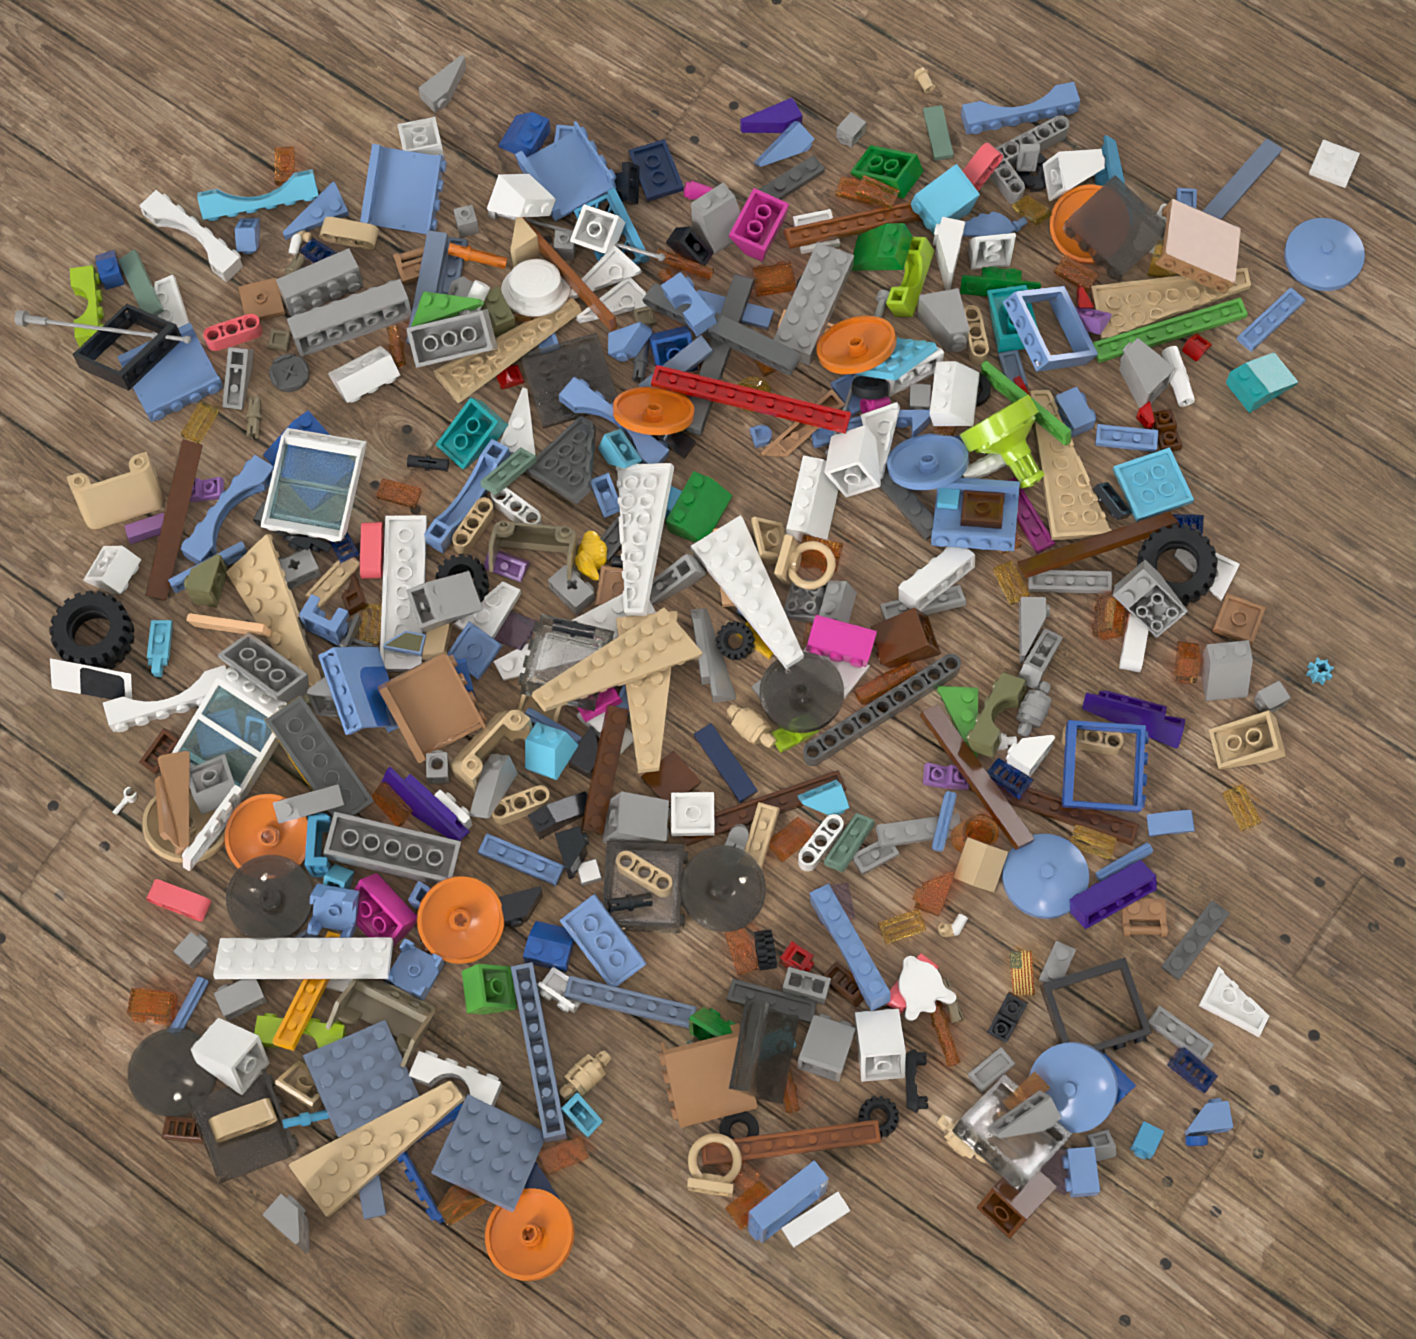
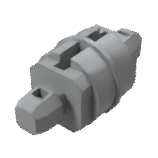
M1045 681L1039 682L1036 690H1028L1023 701L1020 703L1021 706L1016 719L1021 722L1018 727V734L1022 737H1028L1033 730L1032 728H1040L1045 717L1048 715L1052 698L1047 696L1050 691V684Z

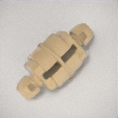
M734 704L729 706L727 713L734 719L731 725L742 738H745L750 743L752 742L754 745L763 744L768 748L774 746L776 739L769 733L772 727L761 714L750 708H740Z
M604 1050L595 1055V1058L587 1054L575 1063L564 1076L567 1084H564L559 1090L560 1096L564 1100H568L576 1092L582 1097L595 1087L606 1074L602 1067H605L610 1061L611 1057Z
M942 1114L938 1118L937 1123L943 1130L946 1129L943 1136L947 1139L946 1143L953 1148V1151H956L962 1157L967 1156L969 1159L975 1154L976 1159L985 1163L990 1158V1153L984 1147L981 1148L984 1141L981 1139V1134L974 1129L975 1127L968 1124L965 1120L961 1122L958 1118L952 1123L951 1118ZM954 1129H957L962 1134L960 1138L952 1132ZM967 1139L975 1145L973 1148H970L965 1143Z

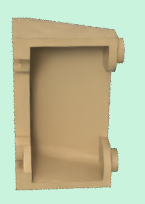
M147 452L137 454L130 459L129 468L131 472L91 484L88 476L83 473L67 476L70 489L82 517L90 529H100L159 510L163 507L165 498L157 472Z
M506 710L496 713L485 725L486 728H482L452 759L450 763L452 775L474 794L483 769L482 761L504 738L512 744L518 739L525 741L532 730L531 719L520 710Z

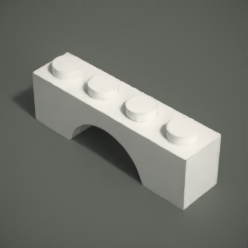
M426 1050L425 1053L418 1052L408 1075L412 1081L432 1088L442 1079L456 1078L463 1081L469 1087L471 1096L493 1107L495 1106L502 1089V1084L498 1081V1077L488 1073L486 1076L478 1074L479 1070L470 1066H466V1068L457 1066L458 1062L446 1058L445 1061L437 1058V1054Z

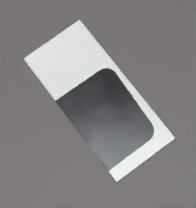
M50 659L53 689L110 700L120 697L132 699L131 674Z

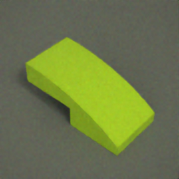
M808 713L792 720L789 725L773 731L771 734L776 739V747L782 753L819 732V729Z

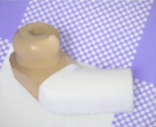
M301 230L293 235L288 253L293 255L299 253L300 244L311 241V233Z
M958 914L954 923L945 924L943 922L939 924V934L945 938L959 935L968 918L963 914Z

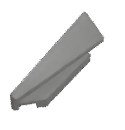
M706 608L692 609L690 611L695 644L703 652L702 656L698 659L701 684H710L713 703L735 700L736 694L723 655L716 647V634L708 610Z

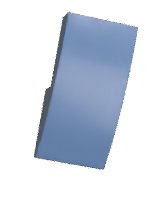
M1192 810L1146 815L1150 837L1195 831Z

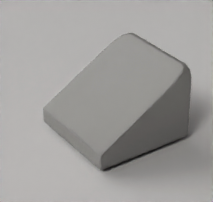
M1109 1129L1087 1135L1090 1147H1095L1096 1161L1116 1156V1145Z

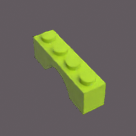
M912 237L905 263L903 281L899 287H891L886 305L895 317H913L935 251L926 237Z
M93 265L69 268L71 287L75 295L88 300L86 311L79 318L73 320L74 323L102 327L104 324H102L101 319H104V311L100 307V301H103V296L98 284H101L99 272H96ZM74 327L75 339L79 347L98 330Z
M264 1013V1016L257 1015L254 1034L259 1036L263 1047L279 1048V1046L273 1044L272 1040L284 1018H277V1015L271 1013ZM310 1018L303 1034L309 1035L316 1040L318 1048L342 1039L347 1035V1029L345 1025H342V1022L336 1021L328 1030L325 1028L327 1023H321V1020L316 1018Z

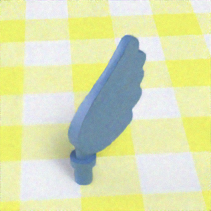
M991 212L990 214L981 213L978 217H973L971 221L965 222L963 237L1018 232L1021 230V227L1027 224V220L1025 217H1022L1018 221L1011 222L1007 217L997 212Z

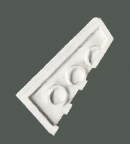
M237 785L233 786L203 830L198 833L192 845L184 850L182 854L183 868L191 871L224 831L230 815L241 802L242 788Z

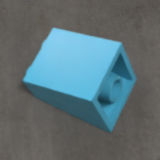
M956 164L915 194L910 205L913 211L923 220L925 227L934 234L936 224L941 223L942 217L959 220L968 215L980 194Z

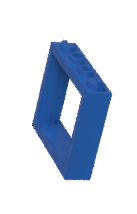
M1068 720L1065 732L1062 807L1135 813L1142 811V808H1145L1146 795H1142L1143 786H1146L1147 774L1143 772L1144 765H1147L1148 753L1144 751L1145 744H1148L1149 741L1146 725ZM1077 730L1136 734L1132 805L1073 801Z
M462 1104L455 1107L414 1144L455 1121ZM405 1151L397 1158L399 1163L404 1161L408 1169L404 1170L410 1182L415 1181L418 1188L415 1189V1192L421 1202L424 1200L427 1202L429 1208L426 1209V1212L432 1221L436 1219L441 1224L483 1199L473 1194L440 1213L408 1153Z

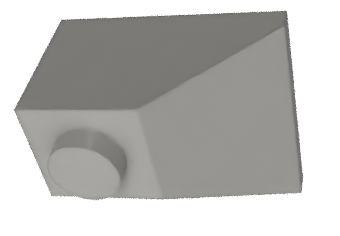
M225 754L190 768L189 786L201 814L217 809L235 785Z

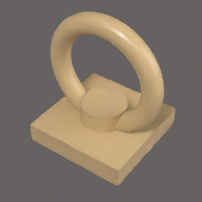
M785 534L774 574L782 584L790 586L792 581L803 589H817L827 584L832 578L836 566L835 557L832 551L820 542L808 541L799 545L793 536ZM811 549L818 550L827 559V570L818 580L805 581L796 573L800 567L801 553Z
M711 1133L700 1137L692 1145L688 1155V1167L694 1178H688V1191L733 1198L734 1184L729 1183L739 1174L742 1157L739 1147L731 1138L723 1134ZM717 1142L725 1145L730 1150L733 1164L730 1171L724 1177L707 1173L702 1174L697 1165V1156L701 1148L706 1144Z

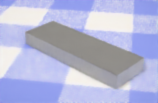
M1158 1006L1148 1021L1150 1028L1200 1063L1203 1062L1214 1046V1043L1161 1006Z

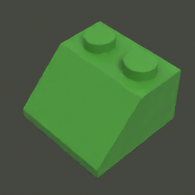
M477 964L462 971L467 1014L484 1015L517 1009L511 966Z

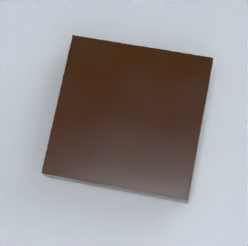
M964 490L960 526L1002 529L1005 493Z
M674 750L660 761L659 771L646 772L641 776V779L659 799L669 800L668 808H671V793H689L701 784L699 778Z

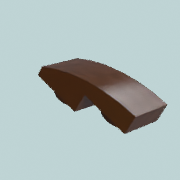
M1172 409L1153 412L1154 429L1158 430L1160 449L1182 450V443L1177 432V422Z

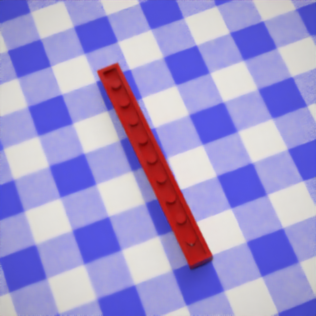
M656 365L651 380V386L844 434L847 432L851 418V412Z

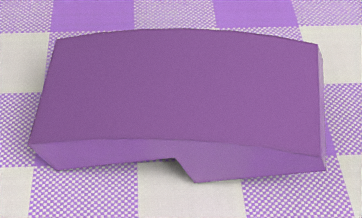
M221 477L207 480L195 478L190 502L219 499L224 491V479Z
M932 763L924 765L923 785L955 790L968 789L969 784L955 765H949L948 767Z

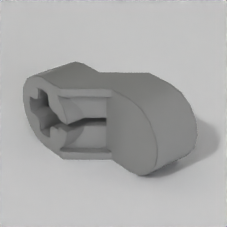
M743 824L732 826L722 849L721 860L727 866L738 864L748 841L749 832Z

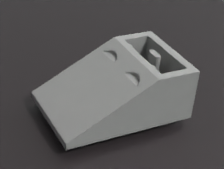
M1146 560L1141 562L1114 587L1113 596L1156 638L1188 612L1160 573Z
M470 571L429 581L406 590L419 629L424 632L483 610Z
M829 581L824 586L812 590L800 588L791 582L784 612L787 619L812 625L815 615L849 623L857 592L847 581Z

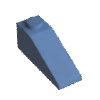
M794 121L754 161V164L762 167L806 152L812 146L811 142L814 138L800 122Z

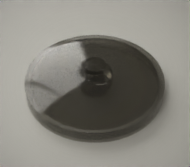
M803 652L804 658L788 669L777 659L767 668L761 679L760 701L767 717L784 730L794 733L817 731L832 722L842 707L844 700L842 677L829 660L815 653Z
M718 845L700 851L687 863L681 876L680 897L683 907L694 922L707 930L730 932L743 928L755 919L765 900L766 884L759 864L747 852L734 846Z
M278 855L259 856L243 864L231 878L226 893L227 911L234 925L250 938L258 940L288 938L304 926L312 912L313 904H310V895L313 891V886L306 872L291 859Z
M167 1028L149 1035L137 1046L128 1066V1083L134 1098L146 1110L163 1117L184 1116L197 1110L211 1096L217 1082V1077L197 1064L190 1050L201 1036L187 1029Z

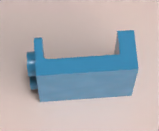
M325 813L308 815L305 867L311 877H324L332 868L327 857H321L322 836L324 832H329L332 822L331 817Z

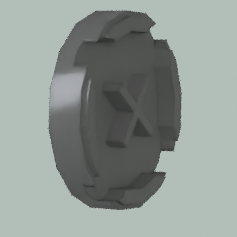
M294 354L279 356L273 361V365L269 369L272 384L283 392L298 391L305 386L310 375L306 361Z

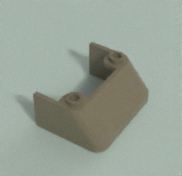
M500 521L494 525L488 546L489 572L494 571L499 547L567 553V579H572L578 550V537L575 530L567 526L560 527Z
M353 979L336 1000L325 1028L330 1030L337 1019L344 1024H354L359 1019H362L372 1025L386 1020L391 1034L398 1037L396 1045L399 1051L405 1054L400 1065L404 1068L422 1041L435 1015V1008L431 1004L381 979Z

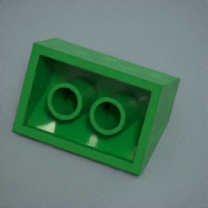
M693 471L666 519L668 531L694 543L711 534L716 528L733 497L732 494L712 478Z

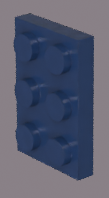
M665 139L628 150L631 162L640 166L639 182L647 202L684 191L683 183Z

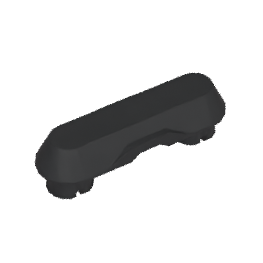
M913 1049L906 1053L905 1058L907 1109L917 1113L918 1109L927 1110L928 1103H926L928 1102V1097L918 1096L915 1083L917 1065L925 1066L927 1064V1059H925L927 1054Z

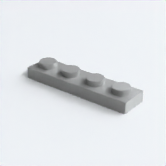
M1050 570L1029 577L1028 592L1111 594L1112 572Z
M961 586L949 587L924 607L921 612L929 615L966 606V599ZM899 600L880 604L884 620L910 610Z
M959 813L952 814L947 838L960 837L964 834ZM939 816L877 825L876 832L880 848L934 840Z

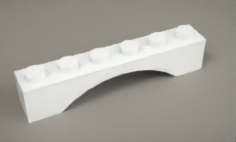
M155 190L139 205L143 216L157 227L179 229L196 238L208 253L212 271L226 283L243 267L240 260L241 256L234 249L231 251L227 248L226 243L222 239H216L207 227L203 228L199 225L196 218L186 215L184 209L180 205L175 206L166 194H160Z
M223 665L205 671L190 688L169 699L143 702L120 697L103 702L108 724L113 732H124L129 727L135 725L143 726L151 720L166 719L171 714L177 712L185 713L190 708L199 707L216 678L227 668ZM221 688L214 701L227 700L233 694Z

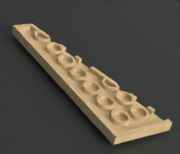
M1239 268L1236 269L1235 284L1225 294L1182 275L1091 286L1090 291L1094 309L1112 314L1103 332L1099 334L1100 340L1151 325L1248 290L1251 287L1248 269Z
M571 297L557 311L543 316H536L496 337V349L457 358L433 372L454 400L460 403L582 312L580 305Z
M1050 390L1030 391V397L1062 422L1058 413L1059 409ZM1034 421L1040 470L1045 474L1042 477L1051 540L1090 538L1112 531L1105 519V513L1100 508L1098 497L1092 490L1090 479L1083 463L1073 447L1072 439L1065 446Z
M266 534L226 573L256 622L264 624L272 631L270 638H267L274 651L307 673L308 686L311 688L321 680L318 668L314 666L312 660L313 653L311 648H308L305 639V629L301 628L298 619L300 618L292 591L287 587L285 581L286 574L281 569L278 560L280 557L279 553L275 551L272 543L273 537ZM307 693L303 695L306 703H311Z
M664 607L532 692V697L543 711L546 712L566 705L570 701L586 698L590 694L599 691L604 692L610 687L633 682L657 671L662 672L667 670L668 667L685 664L686 661L694 658L699 659L703 652Z
M670 611V615L677 622V611ZM655 613L647 614L646 616L617 617L618 637ZM671 667L662 672L657 671L648 674L644 678L625 684L638 773L659 771Z
M448 1081L293 1161L288 1166L324 1215L330 1217L465 1100V1097L452 1081Z

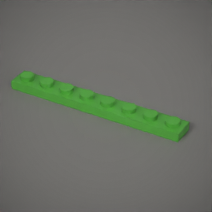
M1241 298L1220 303L1093 342L1098 353L1096 359L1098 363L1123 356L1124 347L1129 342L1133 343L1137 338L1147 346L1153 347L1245 319L1248 313Z

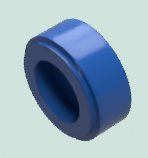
M1186 1136L1185 1143L1187 1146H1206L1208 1144V1136Z

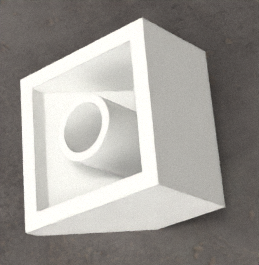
M583 205L570 242L607 254L619 241L626 222L617 215Z
M103 546L83 580L111 594H121L127 589L131 576L137 572L141 559L123 546Z
M1053 735L1022 738L1018 744L1014 742L1007 752L1009 754L1005 758L1007 760L1005 768L1024 782H1027L1051 751L1055 737Z

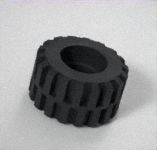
M459 554V557L452 555L450 560L446 558L443 561L444 565H439L438 567L439 572H436V580L470 571L480 602H482L484 596L488 595L489 588L487 571L483 563L480 564L478 558L473 560L472 555L469 554L467 557H464V554Z

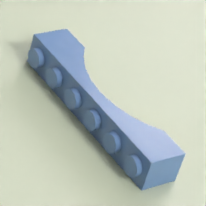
M1070 82L1055 85L1043 98L1024 106L999 107L982 101L963 104L961 118L967 135L972 133L979 134L982 131L998 130L1001 127L1017 126L1025 122L1032 123L1040 119H1052L1059 115H1071L1078 112L1080 99L1075 83Z
M573 377L559 394V401L574 413L597 415L609 420L622 429L642 459L640 464L663 463L669 456L668 446L662 440L657 441L652 435L637 433L621 426L613 416V403L609 404L605 401V397L600 392L592 391L589 388V384L583 379L578 380L576 377Z
M493 439L490 440L481 453L472 474L461 492L449 507L434 519L424 533L427 545L444 554L452 543L454 532L478 499L483 498L488 490L481 487V480L510 456L508 447Z
M256 455L245 463L242 472L233 478L231 486L227 491L221 493L219 501L208 510L205 519L196 525L190 538L184 540L181 550L187 559L195 564H199L217 554V537L223 521L229 512L244 499L267 490L271 483L274 466Z
M826 884L810 892V903L840 949L870 1010L873 1011L891 1002V995L887 985L830 885Z

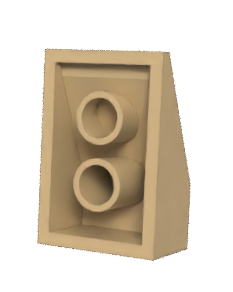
M1269 710L1209 729L1218 769L1265 763L1286 756L1277 719Z

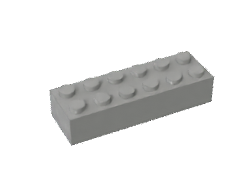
M817 242L773 339L798 352L802 357L800 362L806 365H810L817 343L824 334L854 264V255Z
M398 279L396 281L391 280L379 287H371L359 294H351L345 299L332 301L328 305L312 308L308 312L295 314L288 318L287 322L299 355L303 357L411 319L412 312L401 279Z
M334 812L324 849V857L331 861L435 885L444 879L453 877L461 841Z

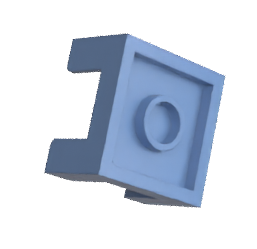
M311 594L299 614L305 630L340 646L341 640L346 638L348 633V623L345 622L349 616L348 611L338 608L330 621L324 618L326 613L317 607L320 598Z
M317 884L310 895V904L314 903L313 916L308 923L307 934L318 935L323 927L343 931L340 938H352L357 926L359 891Z
M404 938L399 947L401 953L389 971V978L385 979V981L424 1001L445 963L442 957L434 953L430 955L416 948L413 942Z

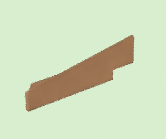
M831 389L814 404L839 409L845 403ZM793 422L759 455L787 457L819 427Z
M189 751L160 755L158 763L162 776H158L155 779L159 835L164 841L170 840L175 846V853L177 855L182 854L189 846Z

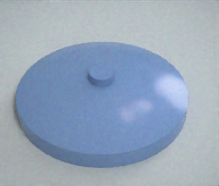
M1315 218L1301 223L1291 232L1285 245L1284 259L1289 272L1301 284L1319 291H1333L1346 287L1357 278L1364 264L1365 252L1361 239L1349 226L1330 218Z
M924 434L909 438L898 444L890 452L887 459L890 478L898 485L913 490H931L949 485L959 479L969 466V454L965 444L959 439L945 434Z
M1053 834L1032 835L1034 837L1032 843L1018 850H1015L1013 847L1008 853L1002 869L1004 890L1010 901L1027 915L1041 919H1053L1070 913L1069 899L1088 888L1089 870L1086 860L1074 844L1060 836Z
M1065 1042L1047 1049L1038 1057L1030 1071L1028 1091L1029 1097L1041 1090L1052 1098L1061 1116V1119L1052 1126L1053 1128L1064 1132L1078 1133L1095 1128L1111 1114L1117 1100L1118 1082L1112 1065L1101 1052L1083 1043Z

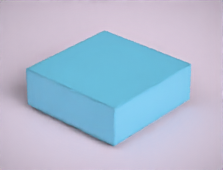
M939 488L937 508L958 510L960 489Z

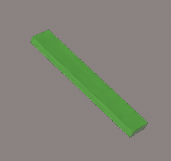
M988 361L981 364V374L986 376L990 385L1012 403L1028 395ZM1031 397L1039 411L1034 415L1036 417L1035 422L1063 445L1067 446L1071 442V429Z

